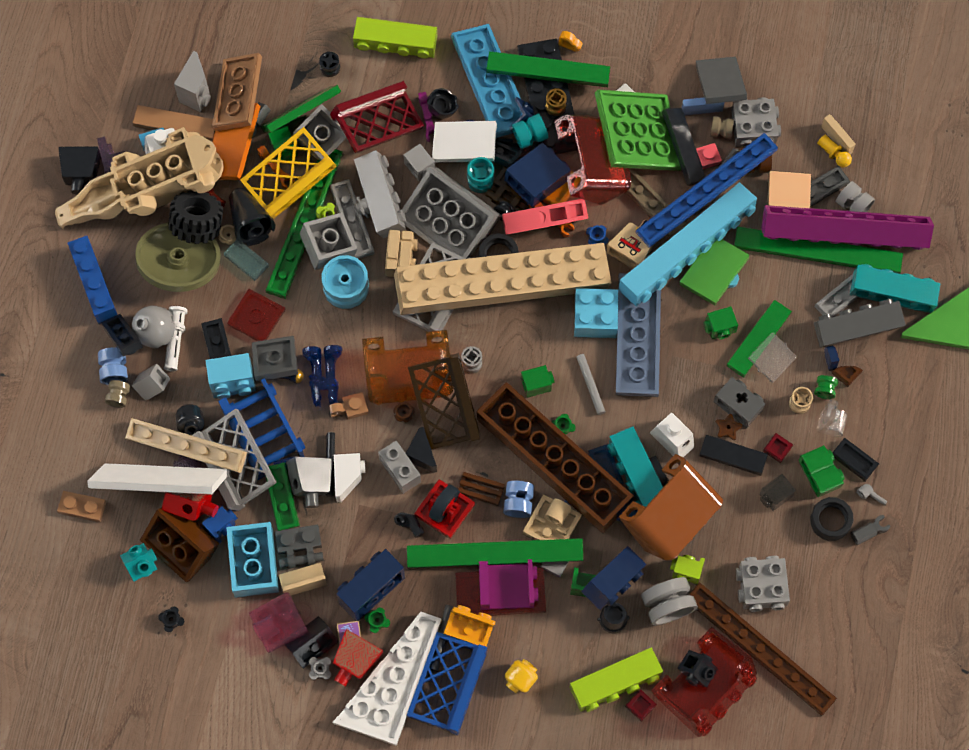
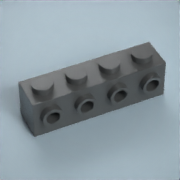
M892 299L880 301V306L872 307V304L860 306V311L852 312L851 309L840 311V316L832 317L831 314L820 316L819 321L814 322L819 346L824 347L906 326L900 301L893 302Z

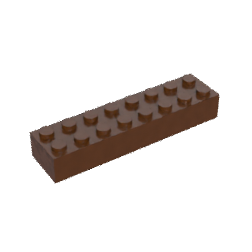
M507 382L476 411L477 420L602 534L632 503L634 496Z

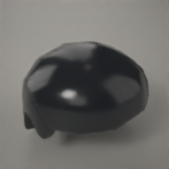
M444 88L433 90L427 98L428 110L436 118H449L459 107L457 105V96Z

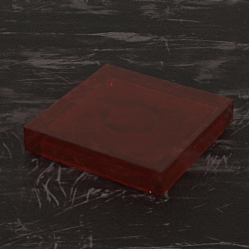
M248 289L227 324L256 341H264L269 338L286 309L278 303Z

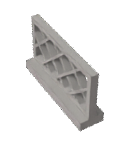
M431 243L420 264H426L427 261L432 263L430 256L434 250L443 256V260L437 262L466 258ZM399 303L394 308L393 315L430 332L431 336L438 338L454 309L436 311L435 314L431 311L432 319L429 324L420 321L418 315L423 313L400 315Z
M234 409L204 431H197L192 436L214 442L210 433L219 429L222 432L218 444L225 445L226 433H235L232 446H225L247 452L243 469L239 473L238 479L232 478L231 470L227 469L228 476L218 489L228 508L240 511L246 507L245 504L277 482L238 409ZM234 417L238 422L236 431L228 429L229 421ZM240 435L245 436L247 439L246 449L237 448ZM250 453L255 454L257 458L255 468L247 466ZM206 463L208 468L225 469L219 466ZM246 468L254 470L251 483L243 481ZM259 472L265 473L268 482L262 486L256 484ZM242 483L251 485L249 494L244 498L240 493Z

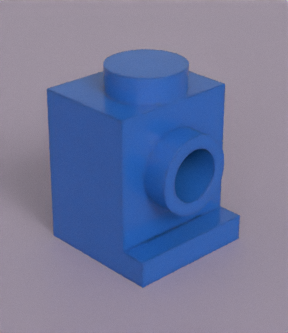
M221 506L214 517L209 516L202 522V525L218 543H221L220 537L227 535L226 527L234 526L238 518L230 509L226 511Z

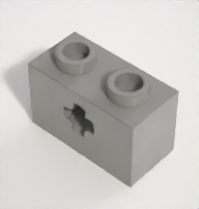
M397 440L378 452L379 460L403 494L421 483L420 473Z

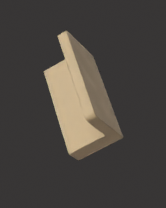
M321 562L279 575L285 597L327 585Z

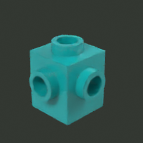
M144 543L135 545L120 555L133 581L147 577L157 570L154 561L158 559L152 548L147 550Z

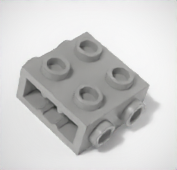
M762 97L757 100L733 101L731 114L732 119H734L735 147H746L763 133L776 145L778 137H781V126L777 125L779 108L775 106L774 99Z
M768 556L764 560H757L756 557H748L740 562L739 568H736V580L740 581L741 589L738 590L739 603H743V609H749L750 612L762 611V608H771V610L776 611L783 610L788 606L790 597L785 558L779 559V556Z

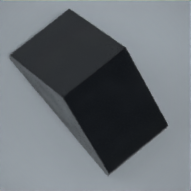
M420 427L407 449L406 455L413 464L431 473L437 472V465L424 427Z

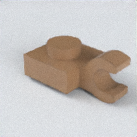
M363 392L342 397L343 403L329 405L331 418L346 414L347 419H352L368 414Z

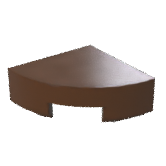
M840 366L832 374L849 387L863 370L856 366Z

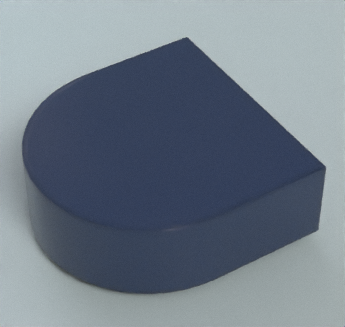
M827 346L824 349L828 370L832 371L837 368L839 357L835 346Z

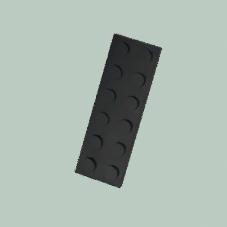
M557 38L517 45L518 55L562 60ZM524 77L529 103L535 109L534 114L541 116L549 136L548 139L538 142V144L544 143L555 154L582 150L568 84L566 82ZM552 89L563 90L567 97L565 112L559 116H552L546 110V95Z

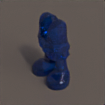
M328 345L324 347L326 378L322 377L321 348L309 346L302 349L304 358L311 363L312 374L308 378L310 379L309 385L315 407H321V390H328L329 405L337 403L339 382L335 377L336 360L342 355V346Z

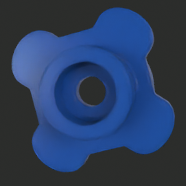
M603 225L588 227L586 230V234L589 235L588 244L604 243L606 245L609 240L606 237V227Z

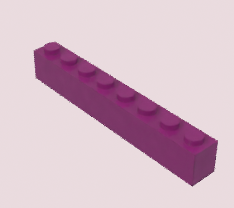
M765 205L761 229L763 236L769 239L787 238L791 241L803 239L810 242L828 241L833 244L846 242L852 245L870 244L875 247L889 245L893 248H902L903 246L921 250L923 248H930L934 224L930 217Z

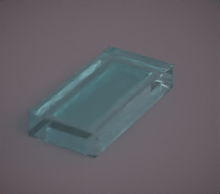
M237 240L223 253L224 257L254 281L269 267L265 260L245 244H240Z

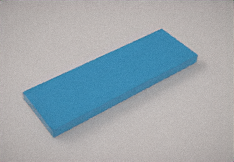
M486 24L451 33V39L485 121H496V138L513 134L510 127L523 115L515 101V98H520L511 76L486 73L489 51L501 53L490 25Z

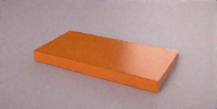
M255 103L252 125L215 131L212 142L216 147V152L223 161V172L218 180H240L242 178L261 107L258 103Z

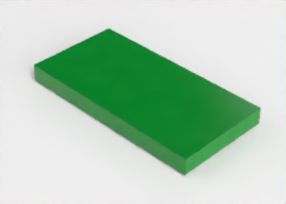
M338 85L330 86L260 127L264 133L273 132L341 93Z

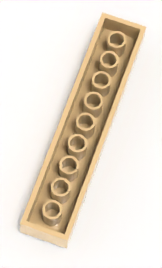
M604 243L396 267L394 273L400 315L575 294L576 288L608 289L611 284Z

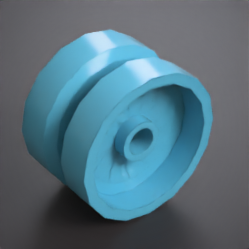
M349 255L337 256L324 266L322 286L327 300L335 307L351 309L360 305L366 299L369 292L368 272L365 265L358 258Z

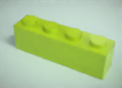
M357 17L353 35L354 48L362 51L376 50L380 53H398L401 56L414 55L424 59L428 57L434 58L437 27Z
M651 647L570 683L569 688L580 712L584 710L591 712L599 708L598 704L604 701L611 703L619 699V695L624 692L631 694L640 689L639 686L647 683L651 685L658 682L663 670Z

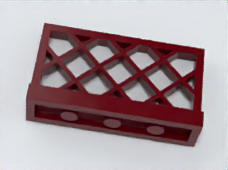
M404 81L337 104L334 107L330 116L333 121H338L355 153L424 127L422 120L405 92L408 87ZM402 98L406 105L405 109L395 106L396 100ZM379 106L389 108V114L385 115L378 112ZM393 110L403 114L401 121L391 117ZM363 112L373 115L371 122L361 118ZM376 116L386 120L385 127L375 124ZM406 116L412 118L416 125L411 126L404 123ZM350 118L355 120V127L348 126L344 119ZM359 122L369 126L368 134L358 130ZM389 122L400 126L398 132L388 129ZM372 129L383 132L382 137L376 138L372 136ZM358 135L365 138V144L358 146L355 136Z

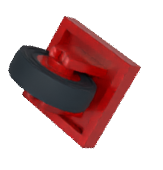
M438 479L414 515L451 539L474 507L475 502L460 493L456 487Z

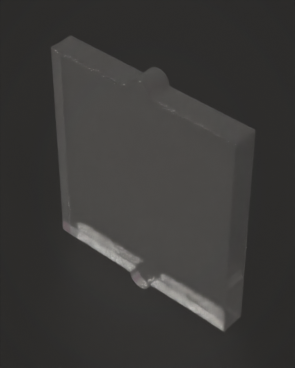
M773 332L748 357L758 368V372H762L771 383L797 358L787 347V343H783Z

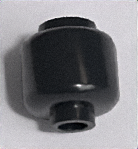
M186 404L177 410L175 417L179 432L192 436L197 431L201 432L203 430L204 416L200 407Z

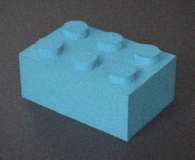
M271 522L226 527L231 584L234 597L278 593L274 535Z

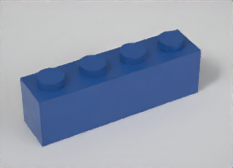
M88 236L67 242L98 324L118 315Z

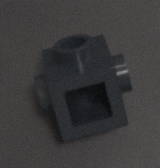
M688 650L677 668L686 676L685 680L695 687L701 685L706 688L718 670L712 663L713 659L711 657Z

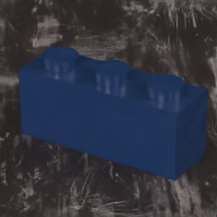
M627 546L581 592L599 610L606 604L610 607L619 598L617 596L618 593L623 595L631 587L630 581L635 583L643 575L641 570L647 564Z

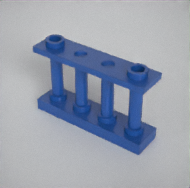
M265 378L261 380L263 390L241 401L229 404L226 397L218 401L223 414L227 415L234 409L240 411L268 397L273 407L246 420L245 423L248 429L278 415L283 425L254 440L259 447L287 433L292 444L264 457L267 465L297 451L299 457H304L303 450L306 449L300 437L296 439L274 397L277 393L273 384H268ZM234 417L229 421V425L233 431H236L238 422ZM240 435L238 443L242 449H246L247 439L245 436ZM250 453L248 462L253 468L256 466L257 458L255 454ZM259 472L258 480L264 478L265 473Z

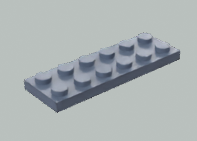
M619 273L616 395L658 397L661 290L657 289L652 293L647 302H641L638 306H635L619 291L620 279L628 273Z

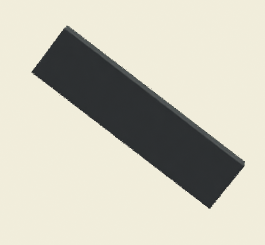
M666 108L662 111L684 179L687 186L696 185L705 178V174L682 108Z

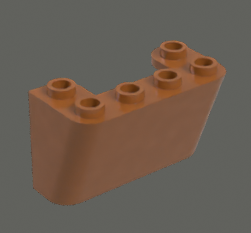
M677 454L661 469L663 473L673 477L645 507L632 501L619 516L643 550L663 560L675 559L684 547L692 541L700 529L706 525L715 512L721 508L723 498L684 457ZM677 463L679 465L677 468L671 469L674 464ZM638 510L634 516L629 517L632 511Z

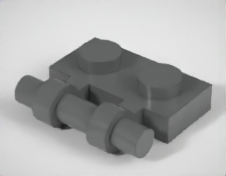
M318 524L275 531L278 554L287 553V558L279 559L280 568L288 566L289 568H296V565L306 563L314 565L315 562L324 561L323 552L314 553L313 550L322 548ZM307 550V555L294 557V552Z

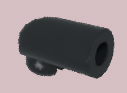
M404 512L395 515L394 522L401 527L410 528L415 538L424 534L415 515Z

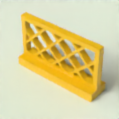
M303 127L240 179V181L269 215L275 219L337 166ZM303 134L309 139L308 148L297 147V139ZM285 149L293 150L292 161L281 160V152ZM296 150L308 151L307 162L295 161ZM311 151L320 152L324 157L318 163H310ZM268 163H277L276 174H265V166ZM280 163L292 164L291 176L279 175ZM295 165H306V173L302 177L294 176ZM253 176H261L260 188L251 187L247 181ZM264 177L276 178L275 189L263 188ZM279 178L290 179V186L286 190L278 189ZM263 191L274 192V199L268 205L262 200Z

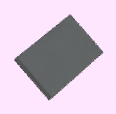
M736 56L696 60V69L706 104L747 100V92Z

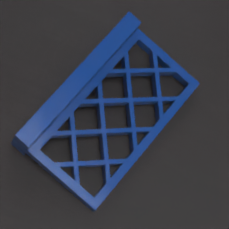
M437 632L407 717L458 735L488 652L487 647L480 644L478 646ZM439 639L448 641L452 649L440 654L437 648ZM463 647L472 649L471 657L461 661L457 650ZM436 651L438 656L433 658L434 653ZM454 652L459 663L447 668L443 657ZM440 659L445 670L433 675L429 667L432 662ZM461 666L464 676L462 679L454 682L449 671ZM447 673L452 684L439 689L435 678ZM432 680L437 691L425 696L422 690L423 684ZM461 683L460 688L458 690L456 685ZM453 687L457 694L456 699L446 703L442 692ZM420 692H421L423 698H421V699L418 700L419 695H420ZM439 694L444 705L432 710L427 699ZM425 701L430 711L422 716L413 713L415 706ZM446 708L449 714L447 724L437 721L434 713Z

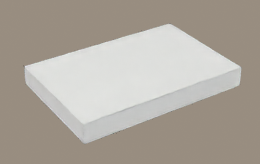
M496 121L435 122L432 159L435 162H470L474 158L485 157L490 161H494Z

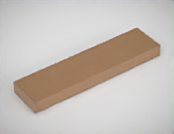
M137 106L133 120V126L151 130L163 127L164 130L174 128L176 131L184 127L187 132H197L200 136L210 141H213L215 130L212 128L213 119L146 106Z

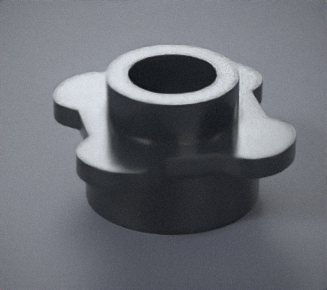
M175 606L164 611V613H160L158 616L159 621L163 622L166 632H172L175 627L184 625L185 620L183 617H180L179 609Z

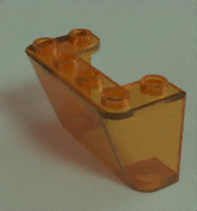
M447 330L426 332L427 346L385 350L383 337L362 339L369 401L381 405L416 400L408 367L449 357L450 350ZM435 337L443 338L440 342L432 341ZM370 344L379 345V347L375 349H371L368 346ZM447 363L437 365L434 372L445 378L449 372ZM424 369L414 371L416 379L423 383L430 374ZM432 375L426 385L438 390L443 381ZM445 382L440 393L448 397L453 392V386ZM424 387L420 394L421 399H431L435 393Z

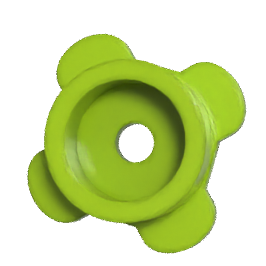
M327 203L326 206H318L316 209L317 219L327 217L326 213H328V216L334 215V204Z

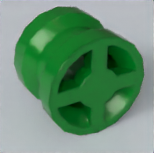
M818 376L816 381L818 387L815 388L814 394L823 399H834L838 380L832 376Z

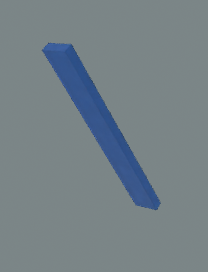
M763 133L636 230V234L650 248L775 153L778 147Z

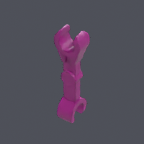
M426 92L418 93V100L426 123V140L430 142L429 135L431 133L434 134L435 126L432 122V115L427 107Z

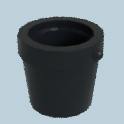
M614 602L610 607L607 605L602 609L597 620L605 631L618 633L626 627L630 617L621 604Z

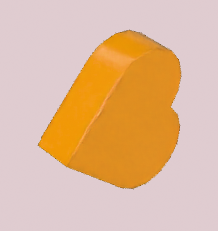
M568 31L561 32L558 44L574 52L580 51L583 43L574 34Z

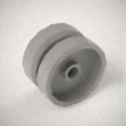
M680 577L662 582L641 594L645 607L652 608L648 613L652 625H662L678 620L698 608L694 596L686 595L690 591L687 578Z

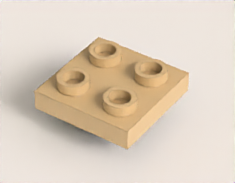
M543 494L525 526L523 534L534 540L570 539L582 514L571 509V506L560 499L553 500Z

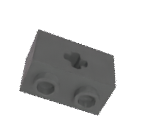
M733 377L722 387L714 399L715 404L728 414H732L733 418L746 429L763 411L765 406L764 400L760 395L750 392L741 380H735Z

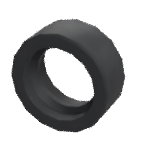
M500 233L492 234L485 238L479 249V257H487L486 254L489 247L496 244L507 246L511 254L519 253L518 246L513 238Z
M828 497L820 500L815 505L810 516V524L814 533L827 541H836L843 538L850 531L854 521L851 507L844 500L837 497ZM827 507L839 509L845 518L843 527L837 531L825 529L819 522L820 512Z

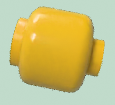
M525 659L514 661L505 673V679L508 681L506 686L515 693L518 691L528 692L538 679L537 668Z

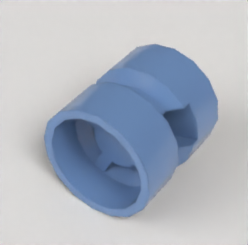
M117 347L105 348L98 352V364L102 365L99 369V377L102 384L109 385L110 380L123 382L128 380L127 367L124 366L127 363L126 356L123 357Z
M508 481L505 493L508 499L504 501L503 513L515 518L531 517L532 503L530 500L533 499L534 485L525 481Z

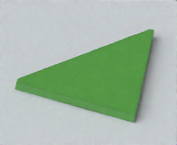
M969 288L903 331L901 338L969 349Z

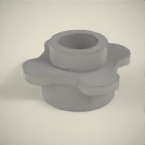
M358 196L356 208L359 214L370 218L366 197L360 199Z
M313 657L309 660L311 665L309 677L311 679L324 678L327 680L331 677V672L329 671L331 660L328 657L323 659Z

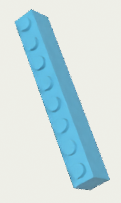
M739 182L620 279L619 291L635 306H638L641 302H647L653 292L657 289L661 290L670 278L677 277L681 273L682 268L693 264L699 254L702 252L706 253L716 240H722L727 231L731 228L735 229L744 217L751 216L756 210L757 197Z

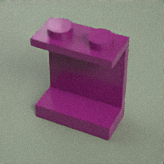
M528 559L527 564L488 565V561H479L481 610L534 608V601H538V588L533 586V580L537 579V566H532V559Z

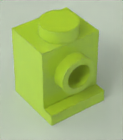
M683 555L673 559L670 570L674 571L672 578L685 577L688 582L698 584L705 558H700V561H696L693 556Z

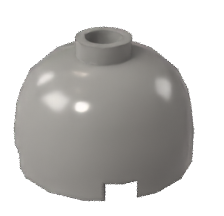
M152 305L146 306L133 317L132 330L142 345L157 349L162 345L168 344L174 335L175 323H172L171 318L173 315L166 308Z

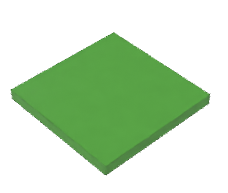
M597 90L595 92L611 167L681 171L662 114L663 110L670 108L666 94Z

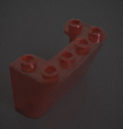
M567 114L555 120L559 140L575 133L582 165L580 170L566 176L570 196L603 205L630 189L631 176L629 168H617L610 165L600 117ZM577 177H580L581 184L575 188L574 181Z
M713 627L697 642L700 650L699 654L704 653L713 659L712 663L718 668L708 687L706 688L701 685H697V687L692 686L685 680L686 676L681 672L673 682L666 674L651 690L654 697L697 737L709 734L715 722L721 720L726 715L728 708L733 703H737L741 699L742 693L748 687H752L757 681V671L752 657Z

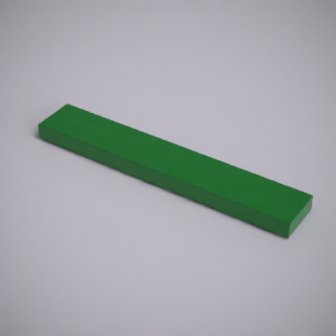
M489 51L486 73L608 88L610 66Z

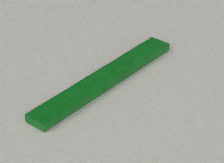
M335 149L329 155L337 167L303 195L266 287V293L286 299L306 249L300 236L303 223L317 219L316 209L318 206H323L330 185L342 159L343 151Z
M738 226L734 246L742 250L856 268L858 265L868 264L876 269H890L893 273H901L903 253L843 243L833 244L828 241L810 242L803 239L798 241H791L787 238L769 239L763 236L762 230Z
M583 538L407 546V568L478 566L479 561H488V565L527 564L528 559H532V563L584 561Z

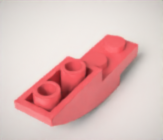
M585 198L505 213L502 214L505 234L507 235L588 219Z

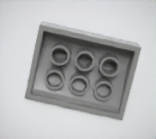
M433 167L428 169L402 209L406 217L404 222L406 227L429 244L434 243L466 259L470 258L502 217L500 213L439 168Z

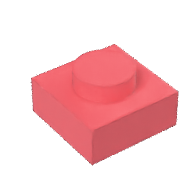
M715 143L696 148L703 169L722 163Z

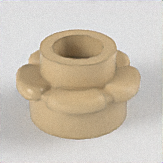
M232 225L222 226L219 232V240L228 245L235 243L234 227Z

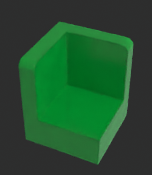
M574 567L570 595L586 597L581 591L596 575L578 572L579 568Z

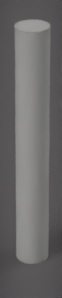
M580 354L576 358L598 415L604 414L606 411L584 354Z

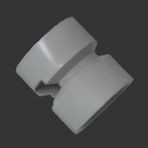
M851 181L841 191L835 202L844 209L849 208V211L868 212L875 199L867 192L862 193V188Z

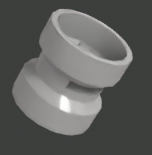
M466 347L461 353L462 366L466 372L476 373L482 367V352L477 347Z

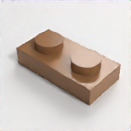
M63 491L57 512L59 514L101 522L106 500Z

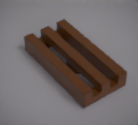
M463 472L458 490L467 497L499 506L505 484ZM466 479H467V480H470V481H474V482L480 483V484H484V485H487V486H490V487H493V488H497V489H499V491L494 490V489H490V488H487V487H484V486H481V485H477V484H474V483H471V482H467ZM464 486L469 487L481 492L495 495L497 497L496 499L485 495L465 490L463 488Z

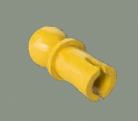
M826 134L819 139L817 144L829 154L830 159L836 158V163L839 167L845 168L851 164V155L845 151L841 152V145L835 144Z

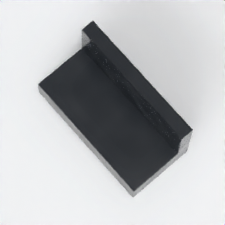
M318 616L284 641L283 644L304 669L309 665L311 658L320 657L339 641L329 626Z

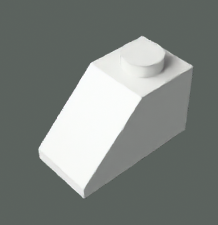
M360 453L334 455L335 497L337 503L342 502L362 481V473H366L365 460H361Z

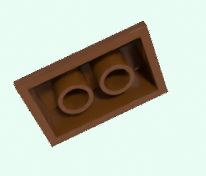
M161 507L156 510L140 541L147 548H152L154 554L187 583L211 559L219 543L195 521L161 510Z

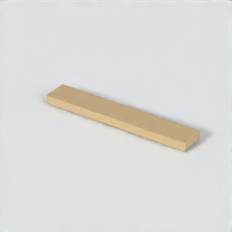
M131 418L125 437L128 440L239 473L242 472L247 452L133 418Z

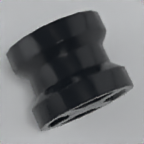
M325 52L320 56L319 64L322 74L327 77L336 76L340 71L338 55L334 52Z

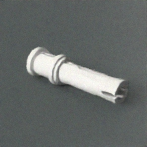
M180 306L169 307V311L173 315L171 318L172 323H175V331L172 339L167 344L164 370L171 372L178 370L181 335L186 328L184 326V319L188 310Z

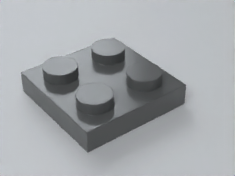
M294 336L252 342L254 377L256 381H261L264 378L267 380L298 375Z

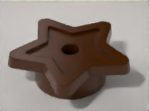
M729 414L725 420L717 419L715 421L719 427L718 438L726 437L735 441L736 432L743 427L742 424L734 421L732 414Z

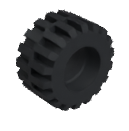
M192 190L187 191V193L182 192L171 201L168 222L169 230L172 231L174 236H178L179 240H185L186 243L199 244L201 242L208 243V240L213 241L215 237H218L221 229L223 206H221L220 201L216 200L215 196H210L207 192L197 193V191L193 192Z

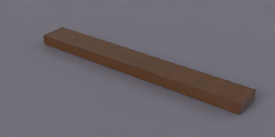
M700 582L688 594L694 596L698 606L696 610L818 714L823 716L837 698Z

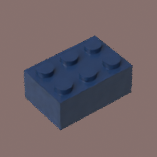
M387 549L383 552L378 551L370 559L371 562L366 567L361 566L354 573L355 577L350 582L345 581L337 589L336 595L339 605L355 621L361 620L405 579L404 567Z

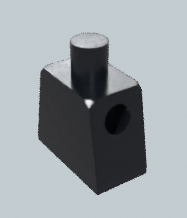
M98 146L59 147L63 181L65 185H72V194L78 195L84 188V185H87L89 181L97 177L101 161L100 150Z

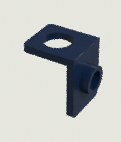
M518 97L515 98L523 114L515 123L522 120L527 122L529 117L535 115V109L530 103Z

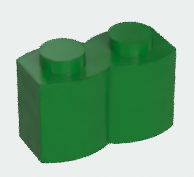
M824 445L801 455L798 459L818 498L841 488L844 484L843 472L840 468H836L833 463L835 460L833 453L830 449L827 450Z

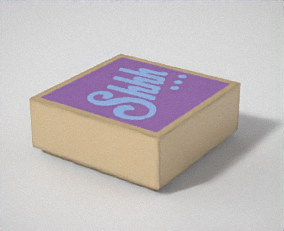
M359 621L337 624L339 645L346 629L361 637Z

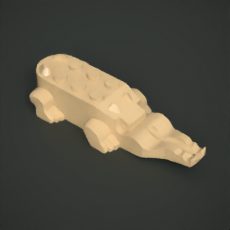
M183 127L169 133L165 143L166 146L144 156L124 152L112 157L111 172L89 181L76 197L56 208L55 215L58 225L64 229L67 225L80 224L93 219H112L123 209L130 214H137L139 216L150 215L155 212L156 208L170 203L176 195L182 192L187 193V191L192 190L193 192L197 191V193H205L211 190L215 182L222 175L223 161L216 152L213 142L200 136L197 132H187Z

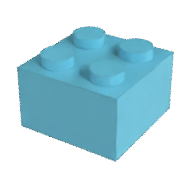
M576 288L574 337L616 338L618 331V290Z
M249 353L205 360L208 382L214 398H229L230 395L236 394L246 396L256 391Z

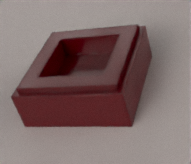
M775 433L763 452L781 463L792 449L793 444Z
M641 689L625 705L641 722L657 706Z

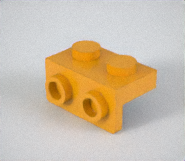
M458 605L457 608L453 607L443 634L478 646L479 644L487 646L492 628L496 622L491 620L492 616L479 612V615L470 613L471 609L462 605Z

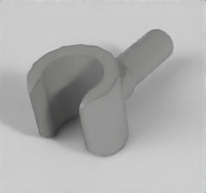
M864 484L856 491L862 499L871 496L884 506L888 502L877 495L869 484Z

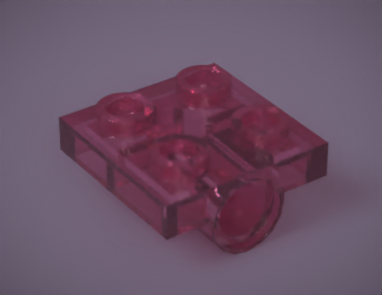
M289 592L249 612L253 621L254 631L269 653L308 632Z

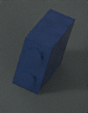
M541 143L506 169L504 181L533 208L569 181L571 169L566 162L561 161L550 147Z

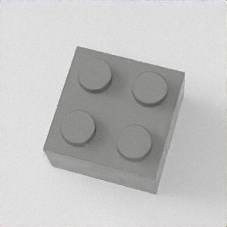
M342 212L303 223L300 236L314 270L324 268L331 259L337 256H355L358 248Z

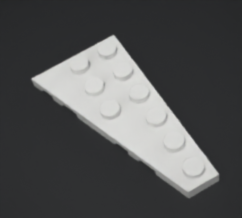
M420 612L399 641L390 649V652L383 661L379 663L363 683L360 690L347 703L340 715L336 717L333 724L397 746L408 710L442 619Z

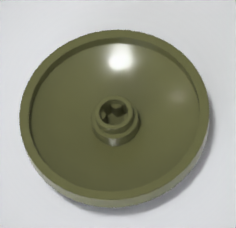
M168 223L153 227L140 238L135 252L136 266L141 276L148 283L159 289L172 292L191 291L204 286L214 278L220 266V248L215 239L213 241L208 240V243L201 242L199 244L186 243L185 240L181 241L178 239V236H174L172 231L169 230Z

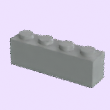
M375 150L354 159L376 233L384 239L388 237L389 230H406L404 225L406 217L403 211L399 209L400 198L397 192H394L392 185H395L392 175L388 173L387 167H389L386 156H382Z

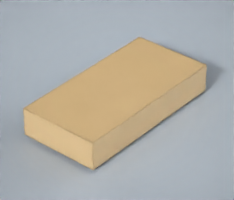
M832 115L826 116L821 126L835 144L842 146V152L845 151L851 155L856 143Z

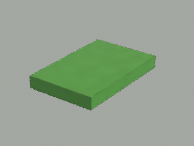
M723 239L720 241L716 240L706 253L702 252L699 254L680 280V285L715 306L735 276L748 261L749 254Z

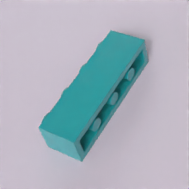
M862 264L858 265L853 272L850 295L878 302L892 299L893 302L900 301L901 307L932 313L938 304L941 283L935 282L930 278L920 279L911 274L893 273L890 269L880 270L873 268L871 265Z
M630 427L611 435L607 447L611 456H615L618 461L616 466L620 475H624L627 480L625 483L627 490L634 494L636 503L646 507L663 486L634 427Z

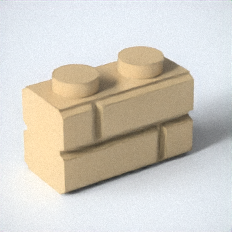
M389 230L385 263V275L387 277H394L396 267L416 265V258H412L413 251L417 252L418 239H414V232Z

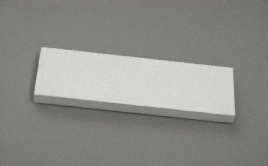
M105 463L87 482L88 488L213 494L228 475L227 469Z

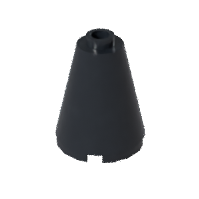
M236 188L231 192L229 204L237 241L240 244L243 242L247 246H252L267 240L271 230L275 231L276 224L274 219L247 189Z

